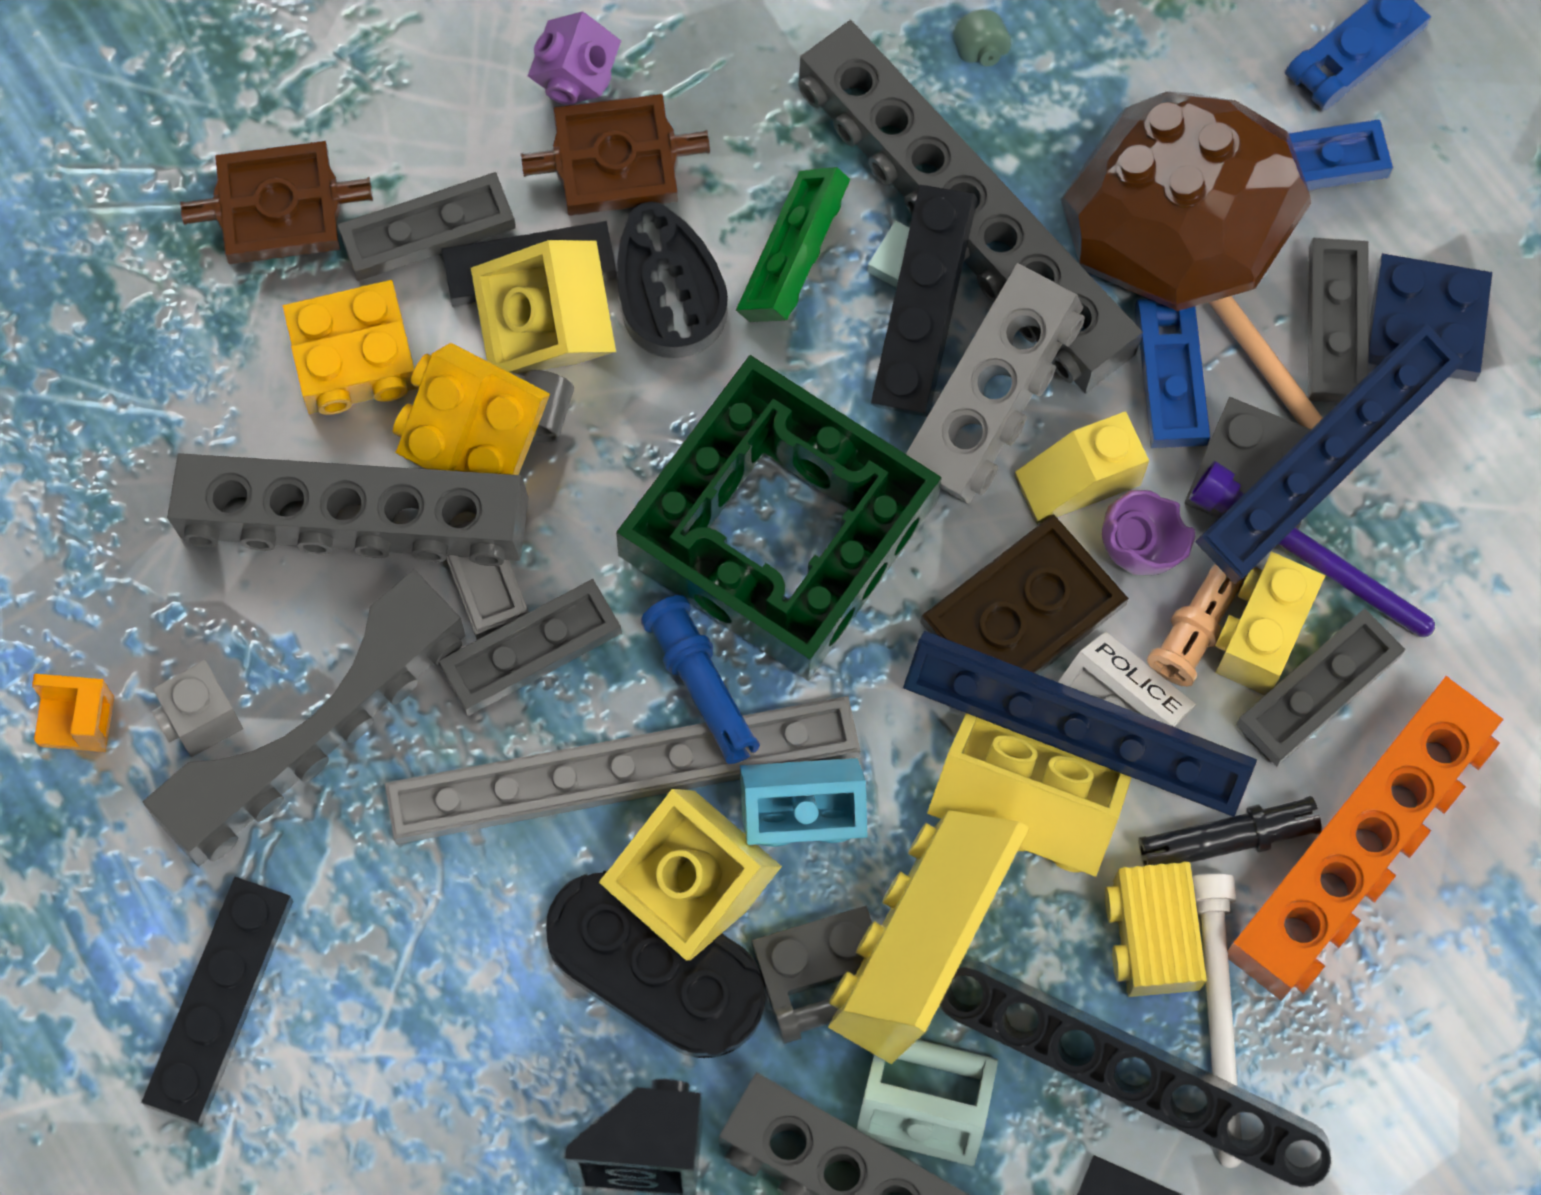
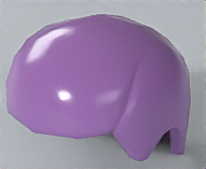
M1130 490L1108 506L1102 527V540L1110 558L1121 568L1133 575L1153 576L1167 572L1190 555L1195 540V529L1187 527L1183 523L1178 502L1162 498L1150 490Z

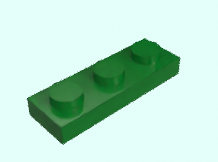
M838 167L800 170L736 308V311L749 322L787 321L790 313L796 307L799 301V293L812 265L819 257L822 242L833 218L841 208V200L851 180Z

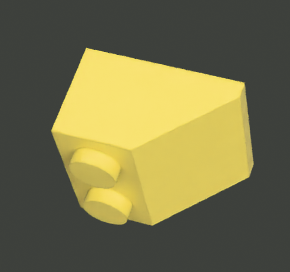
M547 240L471 267L488 362L507 372L522 374L530 370H546L575 365L616 352L596 241Z
M671 789L599 883L686 961H689L747 912L782 866L758 845H747L745 834L696 791Z

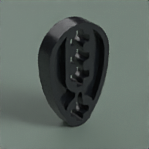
M646 202L636 206L628 216L620 239L617 259L618 297L625 328L631 338L641 348L654 355L665 358H684L698 354L717 340L727 320V288L717 262L704 241L690 225L665 205L657 202ZM653 222L654 226L660 229L661 251L654 249L652 240H650L647 232H644L643 224ZM668 270L671 277H676L675 291L679 302H683V319L687 326H692L691 336L687 338H681L678 331H673L674 314L671 307L666 306V288L663 282L659 281V272Z

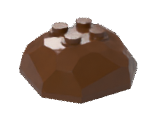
M1166 91L1126 107L1116 117L1062 196L1061 204L1079 264L1086 272L1171 309L1180 311L1256 289L1311 205V196L1288 131L1236 100Z

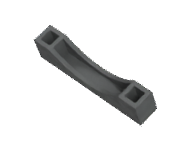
M413 569L370 606L365 634L353 665L332 696L309 719L285 736L251 752L219 760L188 762L143 800V804L152 817L197 867H200L208 859L213 862L222 858L237 843V834L255 819L257 822H260L272 815L284 800L282 795L299 780L307 782L317 776L329 761L328 755L344 741L352 743L362 737L374 722L372 717L389 702L395 705L403 701L416 688L418 684L416 678L431 665L440 666L439 660L460 650L462 646L461 639L466 636L461 617Z

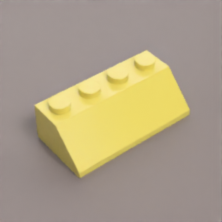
M948 811L935 827L925 823L908 852L909 855L916 858L914 865L908 875L901 871L897 874L882 901L883 904L890 907L884 922L881 925L873 921L856 950L857 954L864 957L856 975L847 971L829 1001V1004L838 1009L828 1028L890 1064L895 1062L926 1032L1030 827L1019 821L956 811Z

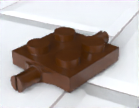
M663 94L553 107L557 132L553 143L554 150L521 153L524 177L557 172V177L565 189L568 216L635 208L646 202L661 204L678 202L675 178L678 157L704 153L710 154V144L707 130L675 135L674 129L666 118Z
M326 141L215 155L218 180L213 192V198L187 202L181 201L180 207L182 209L181 215L184 225L217 220L224 236L227 261L229 264L340 250L337 219L341 210L340 204L373 201L370 177L337 182L330 167Z

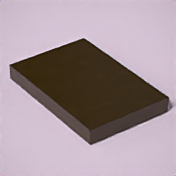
M1053 514L921 616L920 622L929 633L1039 674L1126 606L1129 598Z

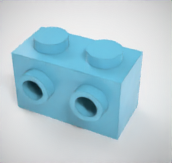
M858 758L740 765L742 823L747 845L760 844L762 846L777 847L791 842L821 841L839 843L853 838H868L866 779Z

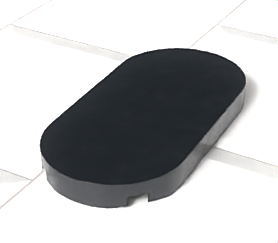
M607 871L577 877L558 892L547 914V944L555 965L573 983L672 1049L688 1056L713 1058L726 1055L745 1044L755 1033L765 1009L764 982L756 961L739 944L724 934H720L693 959L686 961L599 883Z

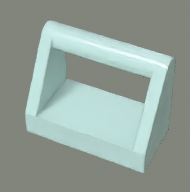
M919 1039L898 1058L899 1060L979 1079V1089L975 1106L880 1083L885 1061L874 1055L856 1130L882 1144L974 1166L986 1125L998 1059Z

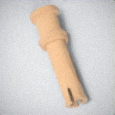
M1214 564L1190 605L1183 606L1175 611L1171 618L1173 626L1162 646L1152 649L1147 658L1149 666L1171 683L1185 687L1192 686L1197 677L1195 668L1207 648L1215 646L1221 632L1219 622L1241 589L1247 575L1234 584Z

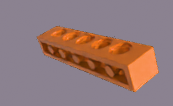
M1445 676L1228 949V959L1281 1001L1293 987L1304 994L1326 966L1317 959V956L1329 941L1340 948L1361 921L1352 913L1364 896L1375 903L1396 877V874L1387 867L1399 852L1410 858L1432 830L1422 824L1434 807L1445 814L1466 787L1457 778L1468 764L1479 770L1495 751L1500 742L1491 735L1504 719L1449 677ZM1434 742L1443 745L1450 753L1451 763H1440L1432 759L1427 752L1426 743ZM1404 786L1411 790L1416 797L1417 807L1409 808L1397 803L1393 798L1391 787ZM1365 829L1374 832L1381 840L1382 851L1370 852L1361 847L1356 838V831ZM1334 874L1339 876L1346 884L1347 896L1334 897L1328 894L1321 885V875ZM1297 918L1304 921L1311 929L1312 941L1300 943L1290 938L1285 930V920Z

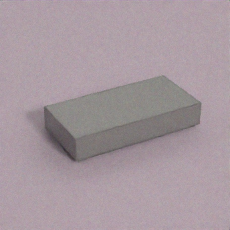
M473 520L453 526V528L466 527L469 524H471ZM447 556L446 561L476 640L529 613L509 560H504V563L499 566H484L470 561L468 557Z

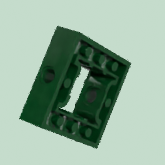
M749 355L616 531L618 556L675 594L685 596L689 603L809 681L938 502L942 477L760 360ZM763 455H766L848 508L841 517L840 530L820 557L814 555L809 561L807 575L790 599L785 597L784 579L775 568L767 563L761 567L729 546L726 536L710 528Z

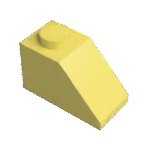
M1125 411L1072 431L1015 471L1014 477L1036 525H1038L1053 514L1056 517H1060L1141 486L1149 459Z

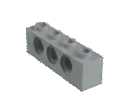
M1019 263L1016 264L906 453L942 477L940 489L967 504L971 502L975 493L983 495L991 485L998 469V465L993 463L1004 443L1011 446L1019 437L1027 419V416L1022 412L1033 393L1040 396L1046 390L1056 369V366L1051 364L1062 344L1068 347L1073 343L1085 319L1080 314L1083 306L1077 294ZM1025 326H1035L1041 329L1040 339L1033 347L1018 349L1013 346L1014 335L1019 329ZM1006 375L1012 378L1011 388L1002 398L989 399L984 396L985 385L992 377ZM969 424L982 426V438L976 446L970 449L956 447V435L962 427Z

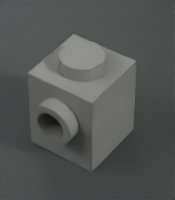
M206 660L152 688L162 705L152 711V714L169 743L180 738L191 758L243 730L237 715Z

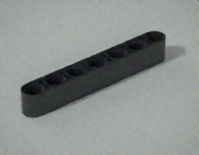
M972 959L961 961L940 1003L943 1012L951 1019L1290 1185L1301 1188L1312 1187L1323 1181L1329 1173L1332 1162L1329 1139L1323 1129L1313 1122L983 962ZM959 976H969L977 980L983 991L982 1001L974 1005H966L958 1001L952 991L953 979ZM1014 1003L1030 1005L1038 1015V1026L1026 1032L1016 1030L1007 1020V1008ZM1071 1030L1084 1031L1093 1040L1095 1051L1086 1058L1078 1059L1071 1057L1062 1047V1036ZM1125 1058H1139L1148 1065L1151 1077L1147 1082L1133 1086L1121 1080L1116 1066ZM1182 1085H1194L1204 1092L1207 1097V1103L1197 1112H1185L1176 1106L1172 1094ZM1244 1112L1252 1113L1262 1121L1264 1125L1263 1131L1254 1139H1237L1232 1135L1228 1127V1123L1233 1116ZM1299 1140L1310 1141L1320 1150V1157L1316 1163L1309 1167L1295 1166L1285 1156V1151L1290 1144Z

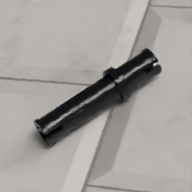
M1308 796L1302 800L1262 809L1260 804L1247 807L1245 814L1235 817L1223 818L1149 837H1139L1138 844L1141 856L1162 850L1165 851L1147 856L1146 860L1142 861L1144 866L1167 865L1170 863L1179 864L1182 862L1192 863L1250 848H1255L1259 853L1270 850L1271 843L1309 834H1319L1322 832L1320 815L1295 820V818L1312 815L1313 811L1318 809L1314 798Z

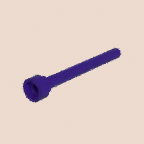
M1213 461L1195 485L1189 500L1208 512L1214 508L1222 514L1244 493L1239 491L1241 484L1233 480L1235 473L1218 462ZM1294 528L1279 543L1280 546L1415 635L1425 638L1433 634L1435 622L1432 617L1297 528Z

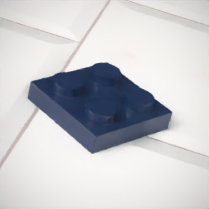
M1382 253L1377 264L1370 316L1368 363L1378 365L1417 326L1426 321L1464 361L1449 377L1476 382L1481 374L1493 272Z

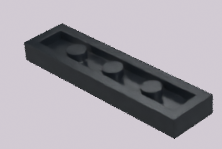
M919 184L871 399V404L874 407L928 417L931 411L978 200L974 193Z
M234 876L141 1101L145 1107L202 1127L293 904V899L290 895Z

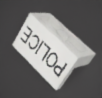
M1107 631L1078 653L1058 681L1061 684L1173 727L1186 717L1196 705Z

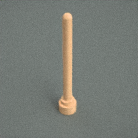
M1229 296L1208 302L1298 424L1312 429L1323 417L1234 298Z

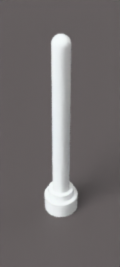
M1228 874L1192 876L1197 914L1201 917L1212 1074L1238 1086L1225 915L1231 913L1230 903L1236 901L1235 880L1233 875ZM1239 1113L1232 1117L1228 1127L1234 1137L1242 1139ZM1218 1149V1158L1223 1166L1235 1168L1242 1162Z

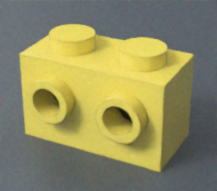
M1271 551L1263 570L1254 567L1248 573L1237 597L1248 602L1240 619L1229 615L1215 647L1225 652L1215 673L1263 695L1271 691L1282 674L1325 575Z

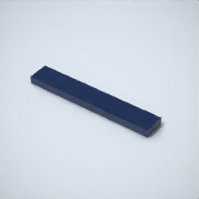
M1426 321L1422 322L1219 517L1195 543L1234 584L1242 580L1464 361Z
M924 631L919 638L903 685V689L1232 817L1236 815L1257 759L927 631Z

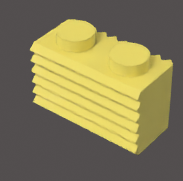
M1190 862L1170 863L1167 865L1159 864L1155 866L1147 865L1143 867L1135 866L1132 868L1123 867L1118 869L1113 879V886L1105 887L1107 919L1109 923L1118 922L1121 945H1114L1112 949L1116 981H1126L1128 997L1200 991L1207 979Z

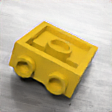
M392 280L282 305L302 396L308 414L318 412L323 415L339 414L350 409L352 404L372 399L381 402L393 401L402 398L410 390L418 389V387L411 384L414 365Z
M453 343L445 345L433 352L432 355H423L411 377V384L419 388L413 405L408 403L402 408L393 426V434L400 437L395 453L425 469L519 475L550 393Z

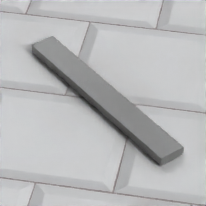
M849 696L743 715L752 734L758 739L760 747L755 753L750 752L749 748L745 747L750 757L735 764L726 763L723 753L707 724L701 723L385 783L394 841L396 844H402L666 794L671 789L687 790L740 780V765L860 757V747Z

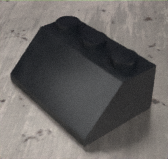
M654 1079L651 1082V1088L636 1087L566 1145L564 1160L573 1186L662 1195H696L703 1126L701 1092H689L690 1084L688 1082L673 1079Z

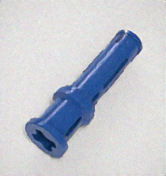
M675 595L660 600L643 614L641 624L646 632L654 634L665 654L663 664L666 670L675 676L681 677L721 749L726 763L735 764L749 758L750 755L745 747H748L750 752L755 753L759 749L760 743L752 734L711 660L713 644L709 637L701 635L689 615L691 605L688 599L683 595Z

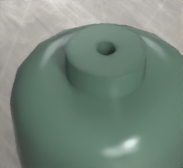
M979 9L964 15L957 22L953 31L959 55L962 60L968 63L980 61L984 66H993L1011 48L1010 34L1000 15L992 10Z

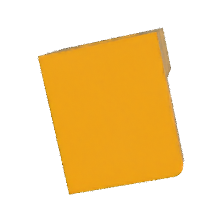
M34 674L32 687L41 698L34 736L36 744L39 747L106 752L115 696L104 679Z

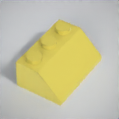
M966 713L947 754L927 814L942 819L948 811H956L1019 821L1030 828L1018 851H1028L1052 860L1058 867L1066 871L1084 872L1096 877L1119 819L1132 777Z

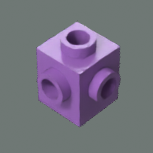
M584 11L548 20L543 34L538 38L534 46L535 56L528 77L543 87L549 98L561 104L573 105L577 102L602 97L603 92L610 83L611 69L621 40Z

